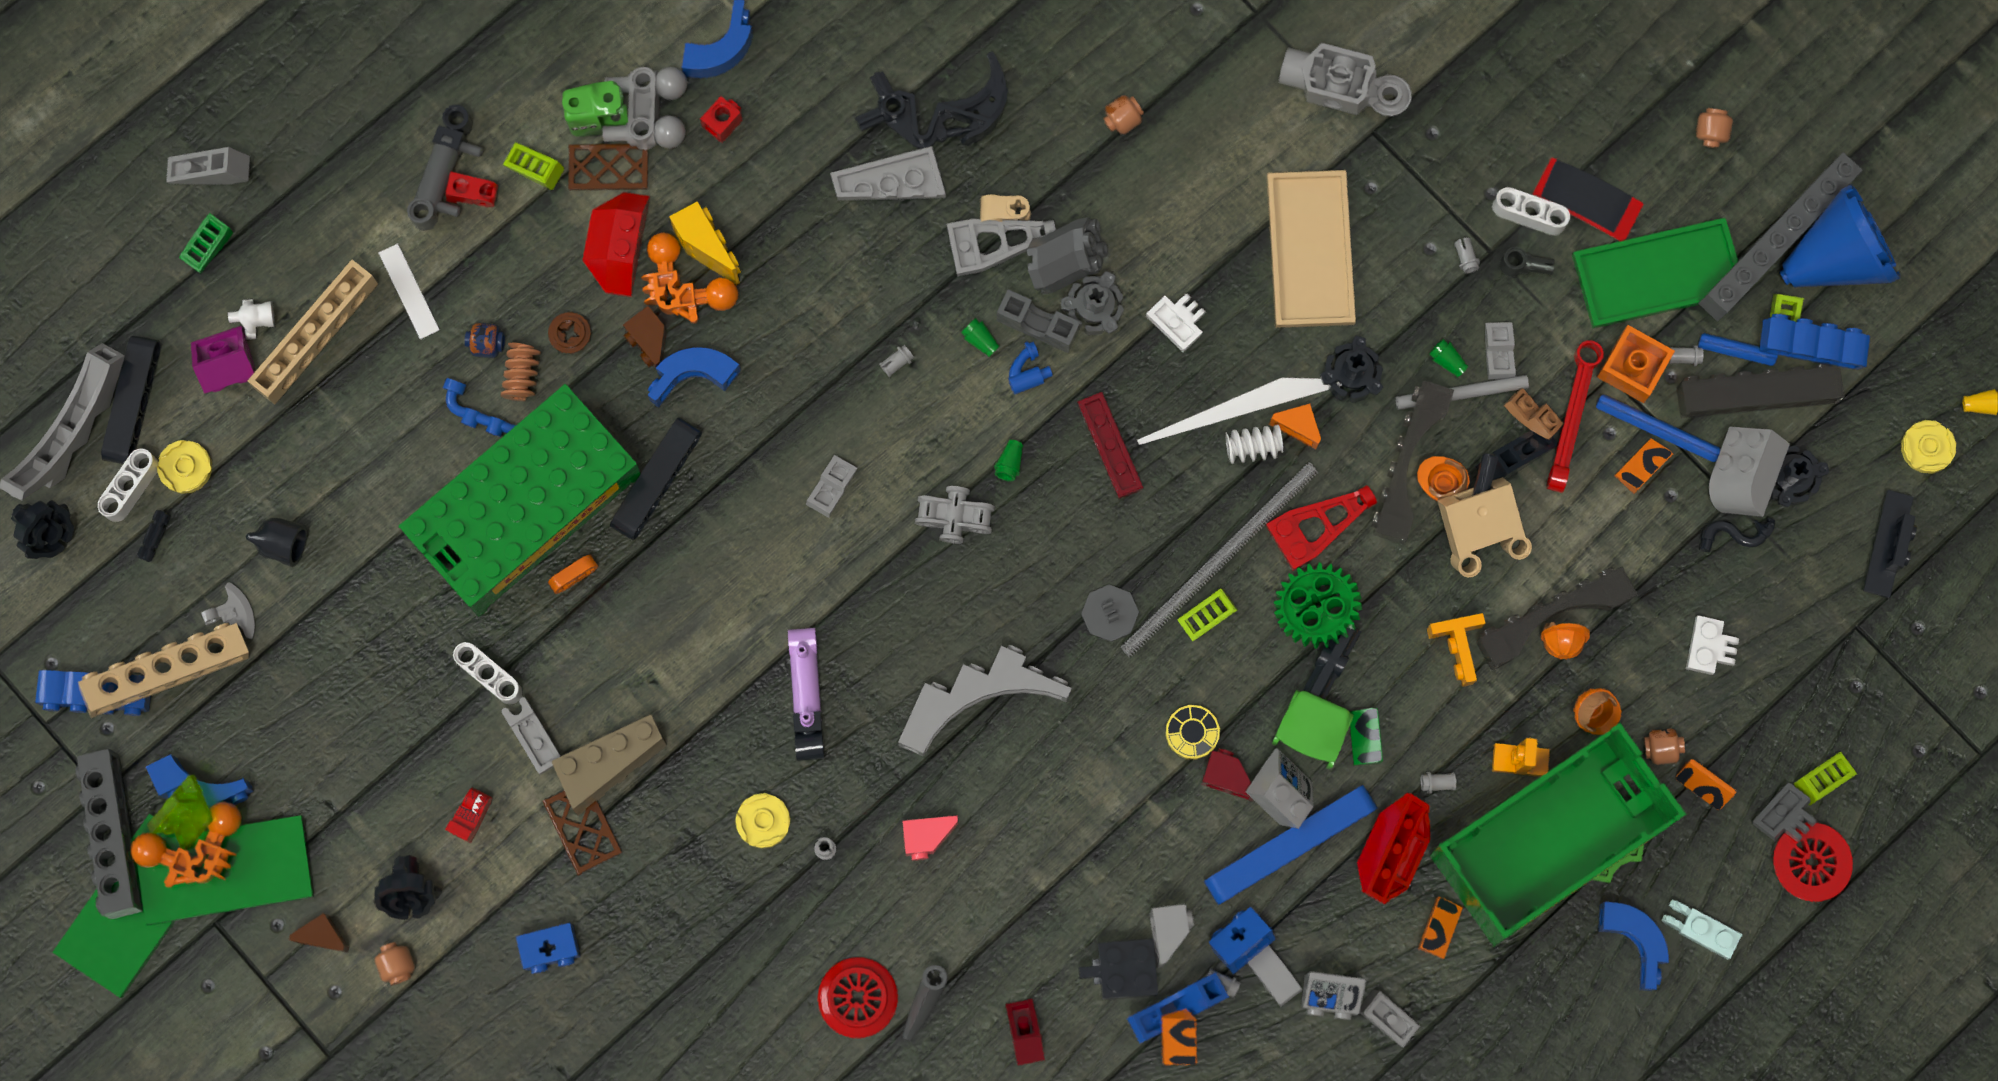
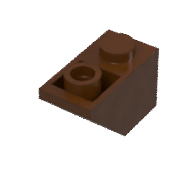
M647 306L623 324L626 332L623 336L632 348L637 345L642 351V354L639 356L649 368L653 365L656 369L664 358L667 332L663 323Z

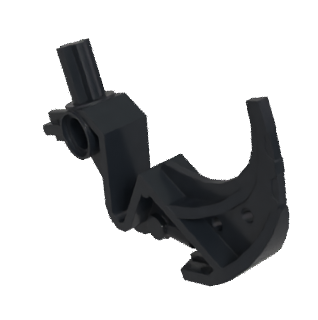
M993 51L986 54L990 63L991 75L985 87L977 94L966 99L938 102L929 129L925 135L918 133L914 94L901 90L893 91L884 72H876L874 76L870 77V80L880 98L877 102V108L855 117L857 126L862 132L884 122L918 149L931 147L936 141L944 142L947 138L961 136L963 133L968 134L960 139L962 144L965 146L972 145L983 140L995 129L1005 110L1008 88H1006L1002 68ZM994 98L995 101L990 102L989 99ZM890 105H897L900 107V110L893 113L888 111L887 108ZM951 118L970 124V127H957L946 130L943 123Z

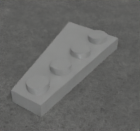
M932 146L831 173L838 200L946 198Z

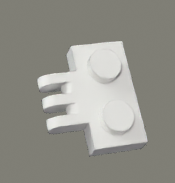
M1185 294L1175 305L1164 296L1146 313V317L1184 353L1202 335L1203 332L1195 323L1206 311L1201 308L1194 315L1192 311L1198 306V303L1193 301L1186 307L1185 304L1191 298L1188 294Z
M1696 616L1686 669L1713 675L1716 663L1734 666L1735 659L1725 657V654H1737V649L1728 647L1727 643L1738 645L1739 638L1722 634L1724 621Z

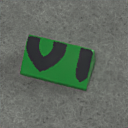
M1378 708L1349 711L1354 715L1350 724L1353 765L1381 764L1383 756Z

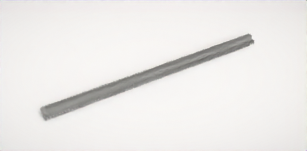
M1310 462L1285 487L1280 489L1278 494H1275L1276 496H1273L1268 501L1269 503H1266L1261 508L1262 510H1259L1254 515L1255 517H1252L1247 522L1248 524H1245L1222 549H1219L1214 554L1215 556H1212L1207 561L1208 563H1205L1200 568L1201 570H1198L1193 575L1194 577H1191L1186 582L1187 584H1184L1163 607L1155 612L1156 614H1153L1148 619L1149 621H1146L1122 645L1121 648L1128 657L1129 655L1133 656L1132 653L1135 654L1134 650L1137 652L1136 648L1140 649L1139 646L1142 647L1141 644L1144 645V641L1147 642L1146 639L1149 640L1148 637L1151 638V634L1154 635L1153 632L1156 633L1155 630L1159 631L1158 627L1161 629L1160 625L1164 626L1163 623L1166 624L1165 620L1168 622L1167 618L1171 619L1170 616L1173 617L1172 613L1175 615L1174 611L1178 612L1177 609L1180 610L1179 606L1182 608L1181 604L1185 605L1184 601L1187 603L1186 599L1189 600L1188 597L1192 598L1191 594L1194 596L1193 592L1196 593L1195 590L1199 591L1198 587L1201 589L1200 585L1203 586L1202 583L1206 584L1205 580L1208 582L1207 579H1211L1210 576L1213 577L1212 574L1215 575L1214 572H1218L1217 569L1220 570L1219 567L1222 568L1221 565H1225L1224 562L1227 563L1226 560L1229 561L1228 558L1232 559L1231 555L1234 557L1233 553L1236 554L1235 551L1239 552L1238 548L1241 550L1240 546L1243 547L1242 544L1246 545L1245 541L1248 543L1247 539L1250 540L1249 537L1253 538L1252 534L1255 536L1254 532L1257 533L1256 530L1260 531L1259 527L1262 529L1263 523L1267 524L1266 520L1269 522L1268 518L1271 520L1270 516L1274 517L1273 514L1276 515L1275 512L1278 513V509L1281 510L1280 507L1283 508L1282 505L1285 506V502L1288 503L1287 500L1290 501L1289 498L1292 499V495L1295 496L1294 493L1297 495L1296 491L1302 490L1301 486L1304 488L1303 484L1306 485L1305 482L1309 483L1308 479L1311 481V478L1313 479L1312 475L1316 476L1315 472L1318 474V471Z

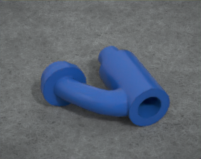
M1025 342V349L1021 351L1011 365L1008 381L1014 395L1044 384V379L1053 376L1049 366L1043 369H1039L1037 366L1021 372L1028 358L1034 361L1039 356L1034 342Z

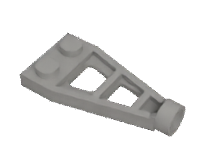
M969 219L947 224L957 277L983 272L1026 252L1033 238L1043 237L1040 234V229H1044L1045 235L1056 230L1054 221L1003 220V222L987 220L981 222V219ZM1021 229L1026 232V242L1012 247L1008 246L1005 235L1007 231ZM983 232L996 233L1001 239V247L995 252L983 255L979 252L977 236Z

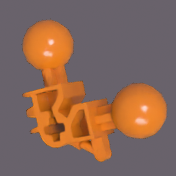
M662 232L650 239L647 244V253L652 262L657 264L658 273L646 274L641 277L642 280L649 283L643 287V292L650 295L644 301V304L658 305L663 313L667 315H681L689 319L693 324L697 323L699 319L697 305L709 304L711 308L720 311L728 310L735 305L738 299V289L733 281L727 278L714 279L708 284L707 288L695 289L693 283L683 284L678 289L680 287V276L677 270L674 271L673 262L677 260L680 254L679 241L675 236ZM668 291L673 298L671 305H666L665 303Z
M220 802L213 805L208 810L205 819L209 833L205 841L199 839L195 847L198 855L192 857L191 853L181 848H178L177 852L168 849L166 842L161 836L148 832L136 837L132 843V858L142 867L150 868L158 864L170 867L168 876L164 881L167 887H173L176 884L185 882L187 884L193 882L204 884L211 881L214 876L226 880L221 876L223 868L231 869L232 866L226 863L229 855L236 856L237 854L220 847L225 836L232 835L240 827L241 813L235 805L229 802ZM205 863L204 868L208 870L207 874H201L197 878L198 873L194 871L195 867H201Z

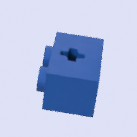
M1249 907L1246 911L1243 910L1237 913L1227 927L1218 929L1212 935L1209 944L1216 956L1234 975L1271 944L1275 937L1269 926ZM1240 936L1244 940L1240 941L1236 938Z
M571 923L516 936L523 969L526 971L531 970L532 974L547 971L548 965L558 963L559 967L574 964V959L581 957L574 926ZM547 943L556 947L555 950L551 951V956L542 951L547 948Z

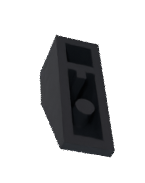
M1531 430L1495 450L1492 454L1498 456V462L1493 481L1502 477L1507 480L1558 446L1557 441L1553 436L1546 439Z

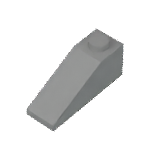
M230 147L168 157L166 182L169 184L221 185L247 182L250 156Z

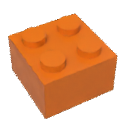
M1627 325L1597 378L1644 403L1651 395L1675 350Z

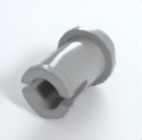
M1463 238L1466 249L1463 248L1461 239L1454 243L1461 262L1459 267L1464 273H1472L1479 269L1478 264H1480V260L1475 256L1471 239Z
M905 345L901 348L898 346L897 351L882 363H879V365L886 372L887 376L891 377L893 373L906 363L911 364L910 360L914 356Z
M1694 345L1693 348L1670 347L1675 352L1669 364L1686 363L1697 366V364L1703 363V348H1698L1697 345Z
M1426 772V775H1421L1422 791H1427L1430 794L1436 790H1456L1455 773L1431 774Z
M822 837L815 844V853L822 860L831 859L836 853V845L831 839ZM827 844L830 850L823 852L820 848L822 845Z
M1211 968L1207 976L1216 972L1228 996L1234 998L1241 983L1236 981V977L1232 979Z

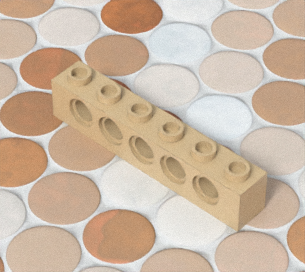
M351 260L249 378L248 382L275 405L378 285L374 277L355 261Z
M229 623L221 624L214 628V632L206 635L202 632L194 634L188 638L187 642L179 645L177 642H173L163 646L160 652L154 654L146 652L135 657L136 661L128 664L119 662L108 668L109 671L101 674L92 672L83 676L82 681L78 682V686L90 717L93 718L247 660L249 651L237 623L232 625ZM213 643H218L223 647V650L215 654L211 653L208 647ZM186 653H193L196 655L197 660L193 663H186L182 660V656ZM159 663H167L171 666V669L166 673H160L155 667ZM139 672L145 678L140 683H133L129 680V676ZM108 682H113L118 686V689L113 693H107L102 687Z

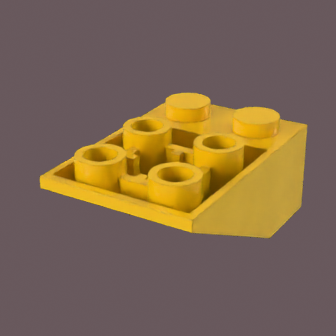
M695 202L669 216L674 233L687 255L724 278L733 281L734 284L740 283L738 274L741 273L738 267L739 264L732 251L727 253L726 241L720 230L714 231L713 219L706 207L701 209L699 203Z

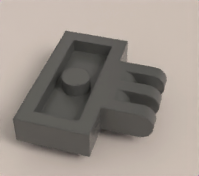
M1788 782L1755 818L1753 825L1773 841H1776L1785 832L1795 841L1799 842L1803 837L1795 829L1797 828L1802 833L1807 834L1810 829L1803 821L1811 826H1814L1817 821L1804 811L1811 802L1810 798Z

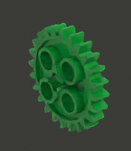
M1321 563L1318 564L1315 570L1308 564L1306 572H1303L1298 567V576L1295 577L1289 573L1290 583L1281 582L1284 591H1276L1277 598L1280 600L1274 601L1275 608L1279 609L1274 613L1276 619H1280L1278 621L1279 627L1285 628L1284 633L1286 637L1292 635L1294 643H1297L1302 638L1304 647L1312 641L1314 648L1317 649L1319 642L1323 641L1327 648L1331 639L1338 644V636L1340 634L1346 638L1348 637L1347 628L1355 630L1356 627L1352 620H1360V615L1356 611L1362 610V605L1358 602L1362 597L1360 592H1356L1358 590L1356 582L1351 583L1352 578L1350 574L1343 577L1344 572L1342 568H1339L1334 573L1332 564L1326 570L1323 569ZM1323 585L1330 586V588L1325 592L1318 591V589ZM1299 597L1306 598L1305 602L1301 604L1294 603ZM1319 603L1321 607L1317 608L1315 604ZM1334 607L1342 608L1337 614L1330 613ZM1311 619L1318 620L1314 626L1306 625L1307 621Z

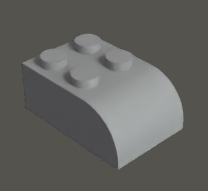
M1729 427L1709 483L1710 499L1714 507L1722 513L1763 517L1790 443L1773 430Z

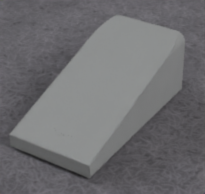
M1372 990L1360 1006L1359 1013L1401 1047L1407 1044L1420 1027V1025L1378 990Z

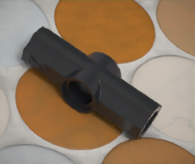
M1357 627L1355 630L1346 629L1347 638L1340 634L1338 636V644L1331 639L1329 647L1323 648L1314 665L1316 668L1312 675H1310L1303 691L1323 699L1326 698L1336 678H1339L1350 658L1348 655L1360 636L1361 631Z

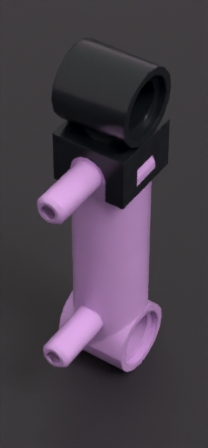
M816 629L788 630L796 760L824 759Z

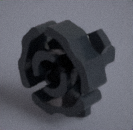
M1355 336L1352 343L1337 346L1333 355L1327 357L1324 372L1320 374L1323 385H1329V391L1339 400H1344L1348 392L1339 388L1336 382L1349 389L1365 388L1361 392L1350 394L1349 400L1352 403L1365 400L1369 393L1377 396L1381 392L1383 385L1380 380L1383 367L1377 365L1374 370L1379 356L1369 347H1366V338ZM1338 357V359L1335 362L1334 370H1332L1331 364L1333 362V359Z
M1790 446L1788 448L1776 480V484L1781 491L1773 488L1770 497L1773 500H1778V505L1787 508L1790 505L1804 504L1808 501L1809 496H1813L1819 491L1822 477L1829 474L1827 463H1818V460L1809 450H1805L1798 455V446ZM1811 486V489L1808 491L1806 495H1803L1801 497L1793 496V494L1802 493Z
M50 500L47 504L43 501H38L33 505L29 503L18 504L13 509L11 520L16 524L13 537L18 540L16 546L25 553L26 558H53L64 550V546L58 542L59 539L66 543L72 540L74 525L70 521V512L66 504L59 505L53 500Z
M411 855L398 856L394 860L392 875H388L378 881V886L374 889V904L376 909L386 913L389 917L401 920L409 918V906H411L412 917L418 919L430 912V908L435 904V898H439L441 894V888L435 886L431 880L425 881V876L419 874L417 857Z

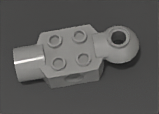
M1321 43L1312 53L1292 48L1287 49L1279 83L1303 89L1307 102L1356 115L1365 107L1370 106L1384 116H1394L1402 113L1411 102V90L1404 79L1395 75H1385L1376 78V66L1373 56ZM1392 94L1396 99L1394 101H1386L1383 96Z

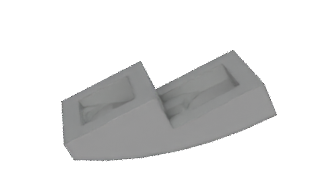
M1512 322L1486 323L1485 346L1488 379L1515 377L1516 369L1513 352L1515 343Z
M834 455L822 473L817 486L807 499L806 505L829 518L853 479L857 467Z
M1269 945L1247 963L1280 1007L1302 991L1298 982Z

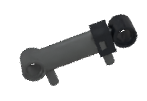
M451 105L443 112L442 119L445 127L438 125L432 141L434 144L432 153L415 198L408 205V216L413 225L419 230L426 231L432 229L437 223L438 211L455 217L460 215V207L442 202L450 172H453L457 159L462 157L463 152L476 157H480L483 153L482 147L467 143L465 136L471 132L473 124L467 110L461 105ZM455 118H463L462 123L459 125H452V121ZM420 211H429L425 218H417V214Z

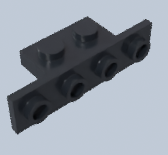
M1886 490L1863 592L1889 599L1896 572L1908 565L1911 557V551L1908 550L1909 543L1913 541L1917 531V525H1914L1916 516L1910 515L1913 496Z

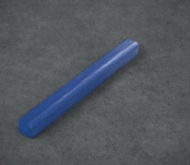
M1601 395L1596 404L1597 409L1707 460L1716 462L1721 448L1609 396Z

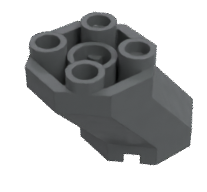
M1080 218L1043 237L1032 239L1027 249L1028 256L1033 255V263H1028V272L1034 289L1037 291L1041 290L1040 293L1042 294L1054 293L1087 275L1099 273L1102 269L1103 258L1108 256V247L1106 242L1102 241L1100 223L1097 219Z

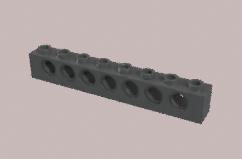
M1844 152L1838 156L1698 304L1718 322L1822 214L1840 190L1848 186L1858 176L1862 169Z

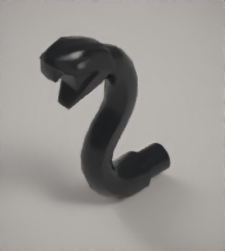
M1767 518V524H1761L1754 520L1758 533L1753 537L1743 535L1734 524L1728 521L1719 520L1711 522L1703 529L1700 538L1702 541L1700 551L1711 552L1712 543H1714L1715 535L1718 531L1727 532L1742 546L1757 547L1771 536L1775 528V520Z

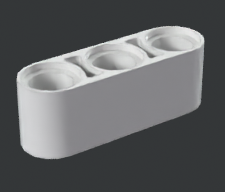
M1508 187L1498 192L1492 206L1497 216L1549 235L1562 233L1570 220V213L1564 206ZM1505 198L1510 200L1512 206H1503L1500 202V199ZM1532 207L1536 210L1537 215L1531 216L1527 214L1525 208ZM1550 217H1559L1562 224H1554Z
M146 449L134 450L100 497L97 506L99 512L113 522L124 520L156 475L158 459ZM144 458H149L148 465L145 468L139 469L140 461ZM129 480H133V487L128 491H124V484ZM118 502L117 510L113 513H108L109 505Z
M464 642L456 646L453 657L463 670L503 703L512 705L520 700L522 688L514 678L473 644ZM468 650L473 651V659L467 663L462 662V654ZM488 667L494 668L492 678L488 680L482 679L481 675L484 669ZM506 685H514L515 691L511 696H502V689Z

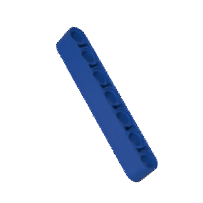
M1364 785L1305 819L1299 829L1290 828L1205 880L1204 883L1216 903L1220 905L1369 815L1378 807Z

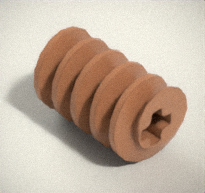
M508 343V346L512 349L507 351L506 356L510 360L505 362V366L510 370L504 371L503 376L508 380L502 382V387L506 390L501 392L500 396L512 401H526L527 397L535 396V393L528 390V387L536 386L537 382L529 378L530 376L538 375V372L531 369V366L539 365V361L532 357L540 355L541 351L533 346L522 343Z

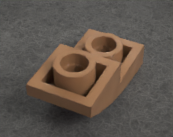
M1523 388L1515 392L1504 405L1523 425L1546 439L1551 438L1563 425V422L1547 403L1539 408Z

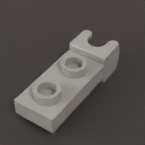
M521 697L519 700L522 706L520 714L513 715L507 708H503L501 712L539 775H542L553 768L551 761L561 756L526 697Z

